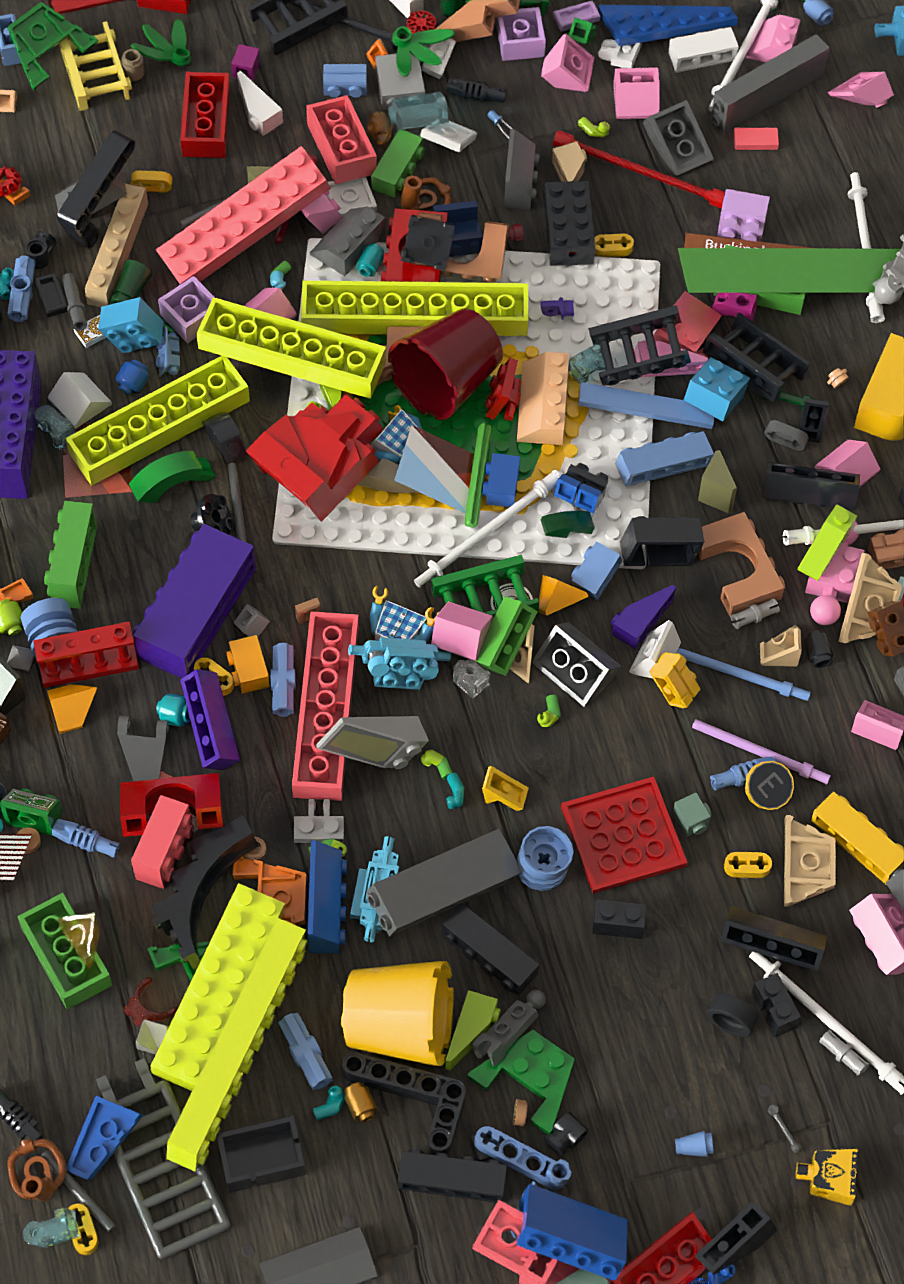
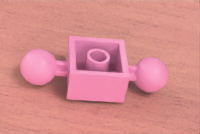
M854 527L819 581L809 576L805 593L819 596L812 602L810 613L813 620L820 625H831L838 620L841 614V607L838 601L849 603L862 553H864L862 549L848 546L853 544L859 534L854 532Z

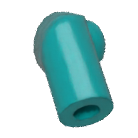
M11 268L3 269L0 274V296L3 300L10 299L11 291L9 287L11 286L10 281L14 274Z
M451 773L447 776V781L452 789L453 796H448L446 803L449 809L460 808L463 805L464 786L458 774Z

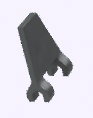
M119 716L117 734L133 781L160 779L165 743L169 732L168 721L158 720L156 737L152 738L128 735L131 726L129 717Z

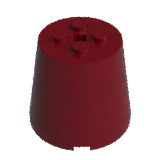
M466 308L459 309L397 340L391 345L388 352V362L392 363L394 370L391 375L402 395L420 413L424 415L429 413L436 420H445L453 415L500 365L503 358L502 345L494 328L479 313Z

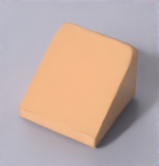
M0 90V112L15 113L18 92L15 90Z

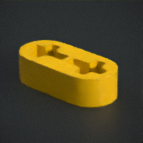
M135 171L131 175L130 185L144 187L146 192H167L172 187V176L162 171Z
M605 234L594 237L595 256L621 257L628 256L633 251L634 240L628 234Z
M200 658L195 662L194 671L196 669L200 670L201 667L204 669L209 667V671L217 672L218 679L221 682L227 680V686L221 685L223 696L232 692L234 681L228 671L209 658Z
M733 852L726 857L724 863V870L727 875L735 878H763L770 873L772 867L771 858L761 852ZM732 861H737L738 869H734V866L731 865ZM757 861H762V865H765L762 870L756 865Z
M73 1204L67 1209L69 1212L65 1214L66 1222L77 1252L83 1255H90L98 1247L95 1228L87 1207L83 1204ZM77 1211L84 1215L81 1217L83 1226L78 1227L75 1219L71 1220L75 1217L74 1213ZM86 1232L88 1239L93 1238V1240L89 1241L90 1246L88 1247L79 1244L82 1242L81 1233Z

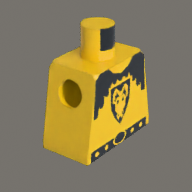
M858 1149L815 1151L812 1157V1164L797 1163L796 1179L811 1180L810 1194L851 1206L855 1199Z

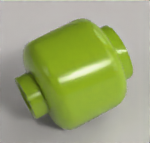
M9 599L0 601V634L8 633L9 636H13L22 631L20 618L22 610L16 601H10Z

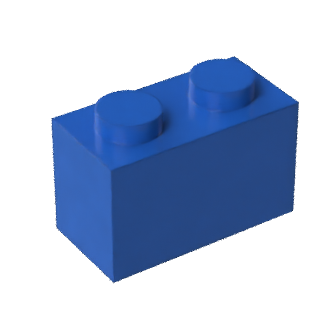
M492 453V460L487 462L485 475L489 476L488 482L484 481L482 495L487 496L486 505L510 507L515 503L520 456Z

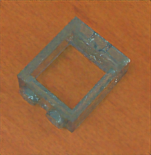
M442 92L391 99V106H388L389 119H391V124H395L397 130L449 123L447 103Z

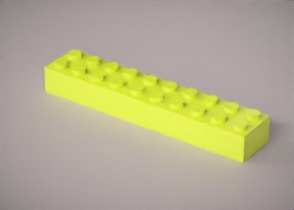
M303 281L301 323L339 334H387V327L427 326L459 309L466 308L483 316L491 324L498 336L528 335V283Z
M277 918L167 1142L168 1160L193 1171H196L199 1164L204 1165L209 1154L210 1141L215 1142L216 1134L220 1131L221 1118L226 1119L231 1109L232 1095H238L242 1086L243 1074H247L252 1066L254 1050L259 1051L264 1040L262 1036L265 1028H270L275 1017L273 1015L276 1006L280 1007L284 999L286 985H291L296 973L294 971L297 963L301 964L305 956L306 950L304 949L308 941L304 939L305 929Z

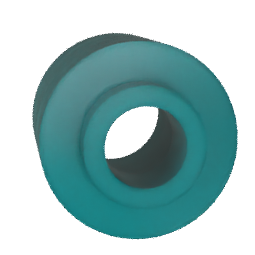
M374 243L364 248L356 263V269L360 275L364 277L376 275L384 260V249Z

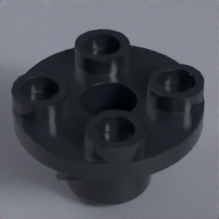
M208 494L201 497L197 505V511L193 512L190 517V524L194 531H199L202 525L205 524L229 535L230 531L235 528L234 520L231 518L227 507V500L223 495Z

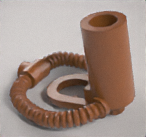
M408 176L404 181V187L401 191V207L408 210H423L433 207L437 202L436 194L431 190H421V186L427 183L437 186V190L445 199L444 204H451L450 187L434 177L420 179L417 176ZM421 195H429L432 197V201L421 204L419 197Z
M26 1139L21 1142L18 1149H15L10 1154L11 1156L7 1160L9 1162L7 1163L11 1186L15 1193L23 1199H33L41 1202L49 1201L53 1197L54 1191L58 1190V1186L63 1183L62 1181L66 1177L67 1166L59 1148L48 1139H37L34 1141ZM38 1147H47L55 1155L59 1164V1174L56 1180L53 1181L48 1161L43 1157L35 1156L30 1158L25 1164L24 1174L26 1179L23 1181L22 1187H20L17 1174H15L16 1159L21 1155L36 1150ZM35 1162H41L44 1166L46 1178L42 1179L31 1176V1165Z

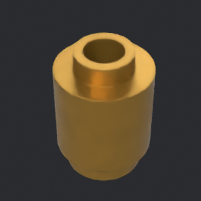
M357 1082L344 1090L346 1095L344 1099L354 1120L366 1123L374 1119L378 1108L369 1088L364 1086L363 1082Z

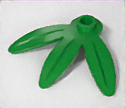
M179 19L175 20L171 32L172 45L147 24L142 25V28L149 41L157 49L137 43L131 44L133 49L150 59L172 61L180 67L186 66L191 62L190 52L186 49L185 28L183 22Z
M404 26L398 27L393 32L392 41L398 46L396 65L401 76L406 77L411 71L410 52L424 63L441 65V59L433 51L421 44L443 42L453 37L455 32L451 29H435L412 34L409 28Z

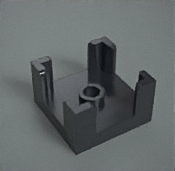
M412 214L409 219V230L401 261L434 266L435 269L445 271L456 224Z

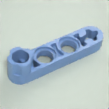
M489 1126L480 1128L476 1133L474 1144L480 1152L552 1190H560L567 1184L571 1171L569 1163L561 1159L555 1161ZM486 1134L491 1136V1142H488L487 1145L482 1143V1137H485ZM500 1140V1141H502V1143L500 1144L499 1149H498V1152H497V1151L494 1150L495 1147H496L495 1144H497L498 1141ZM506 1146L514 1147L517 1151V1156L507 1158L503 1154V1148ZM530 1158L537 1159L540 1163V1169L536 1171L530 1170L526 1165V1161ZM545 1165L549 1166L547 1168L546 1174L542 1176L541 1174L545 1169ZM559 1172L561 1175L560 1178H557L553 1174Z

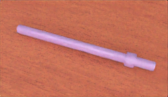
M695 719L692 728L760 757L773 756L776 762L799 772V776L807 779L810 777L825 784H828L831 775L814 769V766L804 762L802 764Z

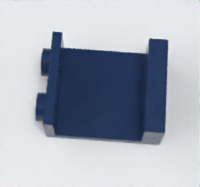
M468 201L433 206V212L448 213V223L456 224L449 257L479 254L482 249L484 234L481 233L477 220V202Z

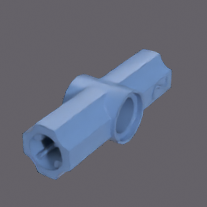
M20 256L16 259L13 278L10 281L11 294L7 315L14 322H23L28 319L30 300L33 297L32 285L36 265L35 260L29 256Z
M278 643L273 646V669H271L273 714L279 717H288L294 714V690H296L293 645L288 643Z
M291 1013L283 1017L278 1024L289 1044V1050L296 1065L301 1067L312 1090L326 1087L333 1080L321 1057L322 1053L313 1035H309L298 1013Z

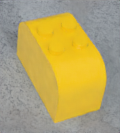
M893 333L890 334L860 402L854 425L855 429L891 441L904 439V337Z

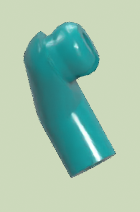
M331 1087L328 1091L329 1096L326 1104L313 1108L316 1121L335 1115L340 1111L345 1100L341 1087Z

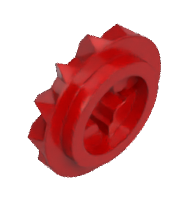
M5 165L4 168H0V180L4 176L7 177L3 185L0 181V196L11 195L21 186L20 172H17L14 167L8 168Z

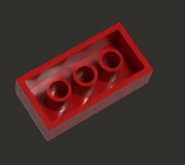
M186 72L180 139L182 157L226 158L230 104L229 73Z

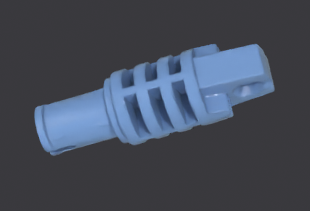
M771 756L740 763L738 766L734 765L726 772L711 775V785L715 791L730 785L738 787L743 786V784L746 785L747 773L753 766L763 761L776 762V760Z
M58 819L52 828L53 836L70 845L73 844L75 847H80L83 850L86 849L88 852L98 851L115 858L120 850L121 843L106 839L98 831H93L91 828H86L83 825L80 826V824Z

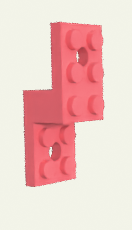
M498 1200L473 1245V1249L519 1274V1284H556L580 1269L517 1246L516 1241L510 1244L505 1243L502 1239V1234L506 1231L514 1232L518 1238L522 1230L523 1213ZM606 1278L609 1284H611L612 1280Z

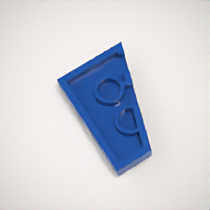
M95 1096L68 1161L67 1171L87 1180H92L144 1115Z

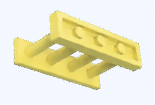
M107 21L103 22L104 33L95 35V37L98 39L97 44L107 42L108 50L77 56L72 53L77 47L68 37L59 43L80 111L88 109L87 100L97 95L123 90L125 100L130 99L129 90H132L130 78H125L114 42H116L113 29L109 30ZM112 58L114 63L113 66L87 72L78 71L77 69L82 64ZM117 74L119 78L118 82L89 89L88 87L83 88V84L87 80Z

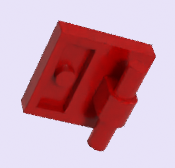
M509 358L505 365H500L497 376H492L489 388L492 389L491 394L487 396L485 407H487L486 417L495 419L505 406L504 419L508 421L513 420L515 408L518 407L521 396L519 392L521 380L514 378L518 360Z

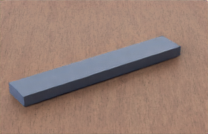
M584 382L580 384L579 406L712 429L714 425V416L684 400Z

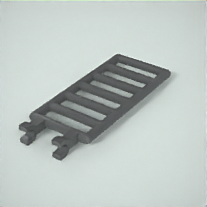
M144 1058L135 1062L136 1069L145 1087L140 1091L116 1101L106 1075L96 1079L103 1098L125 1108L162 1092L167 1106L143 1116L130 1133L171 1115L175 1124H177L182 1112L170 1084L166 1080L155 1083ZM173 1131L126 1152L123 1151L120 1144L113 1153L159 1259L167 1258L220 1234L231 1227L230 1220L205 1164L198 1165L196 1169L197 1176L148 1198H143L138 1185L174 1170L181 1165L168 1160L134 1175L128 1162L167 1145ZM200 1185L203 1186L208 1199L154 1223L149 1208ZM213 1208L218 1223L164 1246L159 1232Z

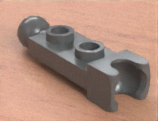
M534 989L527 994L526 1003L516 1000L486 1033L482 1032L473 1042L475 1055L478 1058H482L488 1053L491 1065H498L506 1056L505 1051L538 1018L536 1009H540L545 1005V994L541 990Z

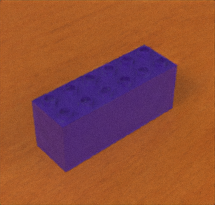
M0 350V498L28 499L42 383L35 351Z
M205 524L202 525L199 531L196 530L194 532L190 546L182 551L179 558L180 562L176 568L173 567L170 570L165 586L159 588L155 602L147 607L143 621L135 626L132 633L138 659L179 678H183L194 671L195 662L202 658L256 570L253 545Z

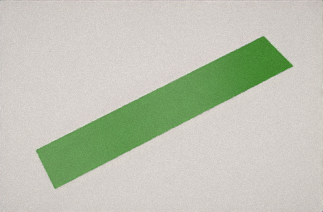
M678 248L688 293L874 292L875 286L873 283L881 278L884 271L883 266L889 260L892 261L897 256L896 253L901 250Z

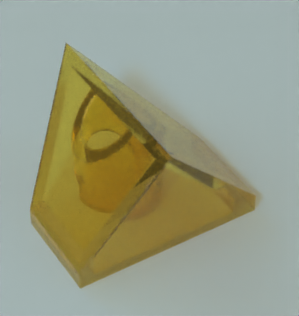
M95 913L61 917L58 919L61 931L87 968L91 967L100 936Z

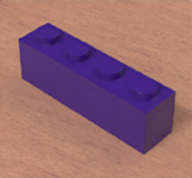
M196 669L180 679L202 767L225 770L239 762L240 758L217 672Z

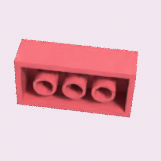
M348 95L307 105V125L334 183L339 184L372 175L377 167V155Z

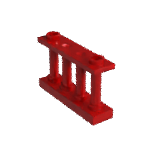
M130 621L33 640L44 688L139 669Z

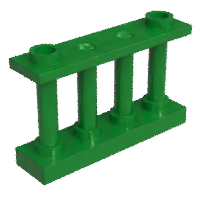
M522 554L431 579V591L434 598L441 596L444 598L445 603L448 601L455 603L452 594L464 590L467 593L473 610L491 615L494 618L503 600L497 581L509 578L513 583L518 600L538 611L537 614L539 613L538 598L528 599L520 575L524 574L525 564ZM484 584L489 585L497 609L483 612L475 587Z

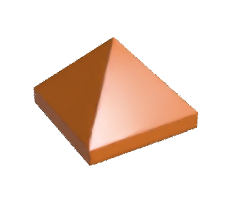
M378 39L366 53L374 69L375 56L389 55L381 39Z

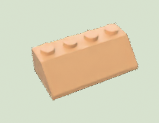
M544 352L523 362L517 442L563 445L569 353Z

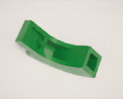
M181 451L152 462L142 469L129 485L137 502L156 503L169 488L178 483L190 480L211 481L215 474L207 458L196 457L194 451Z

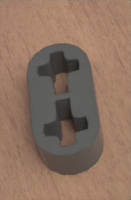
M776 420L770 421L764 432L769 440L797 451L804 450L809 440V436L804 431Z

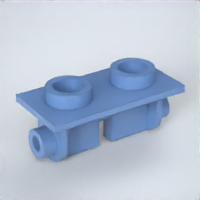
M165 327L162 332L161 344L155 345L158 349L156 367H159V377H162L165 371L169 372L170 375H177L178 371H180V355H174L180 352L179 337L173 332L168 334V327Z

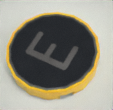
M763 761L753 766L747 773L745 792L750 802L755 806L766 810L779 809L792 797L794 790L793 777L789 769L783 764L775 761Z

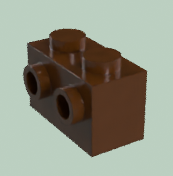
M891 601L868 611L870 617L868 622L871 629L876 633L878 638L877 646L884 656H896L904 652V606L902 601Z

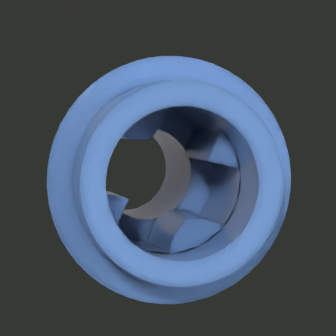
M701 1131L675 1139L677 1155L708 1157V1154H714L712 1133Z

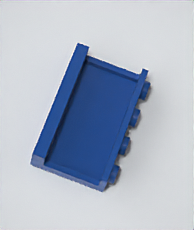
M529 1184L519 1202L518 1210L523 1211V1223L516 1245L605 1278L616 1280L626 1263L627 1219Z

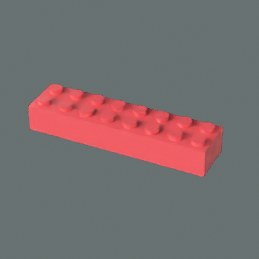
M301 146L157 248L156 251L180 285L193 276L201 282L325 194L331 187Z
M310 612L292 779L293 798L342 801L346 757L319 750L316 744L341 717H350L356 655H349L348 647L358 643V615Z

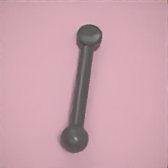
M770 1105L768 1114L774 1116L792 1145L791 1150L794 1153H799L801 1145L795 1142L780 1118L778 1107Z

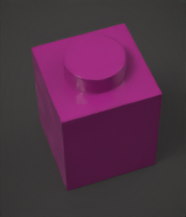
M238 45L231 63L233 78L238 79L237 73L241 71L252 82L254 81L260 65V52L258 48Z

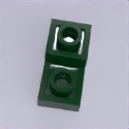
M564 511L541 517L545 536L567 538L570 532L592 534L595 528L588 511Z

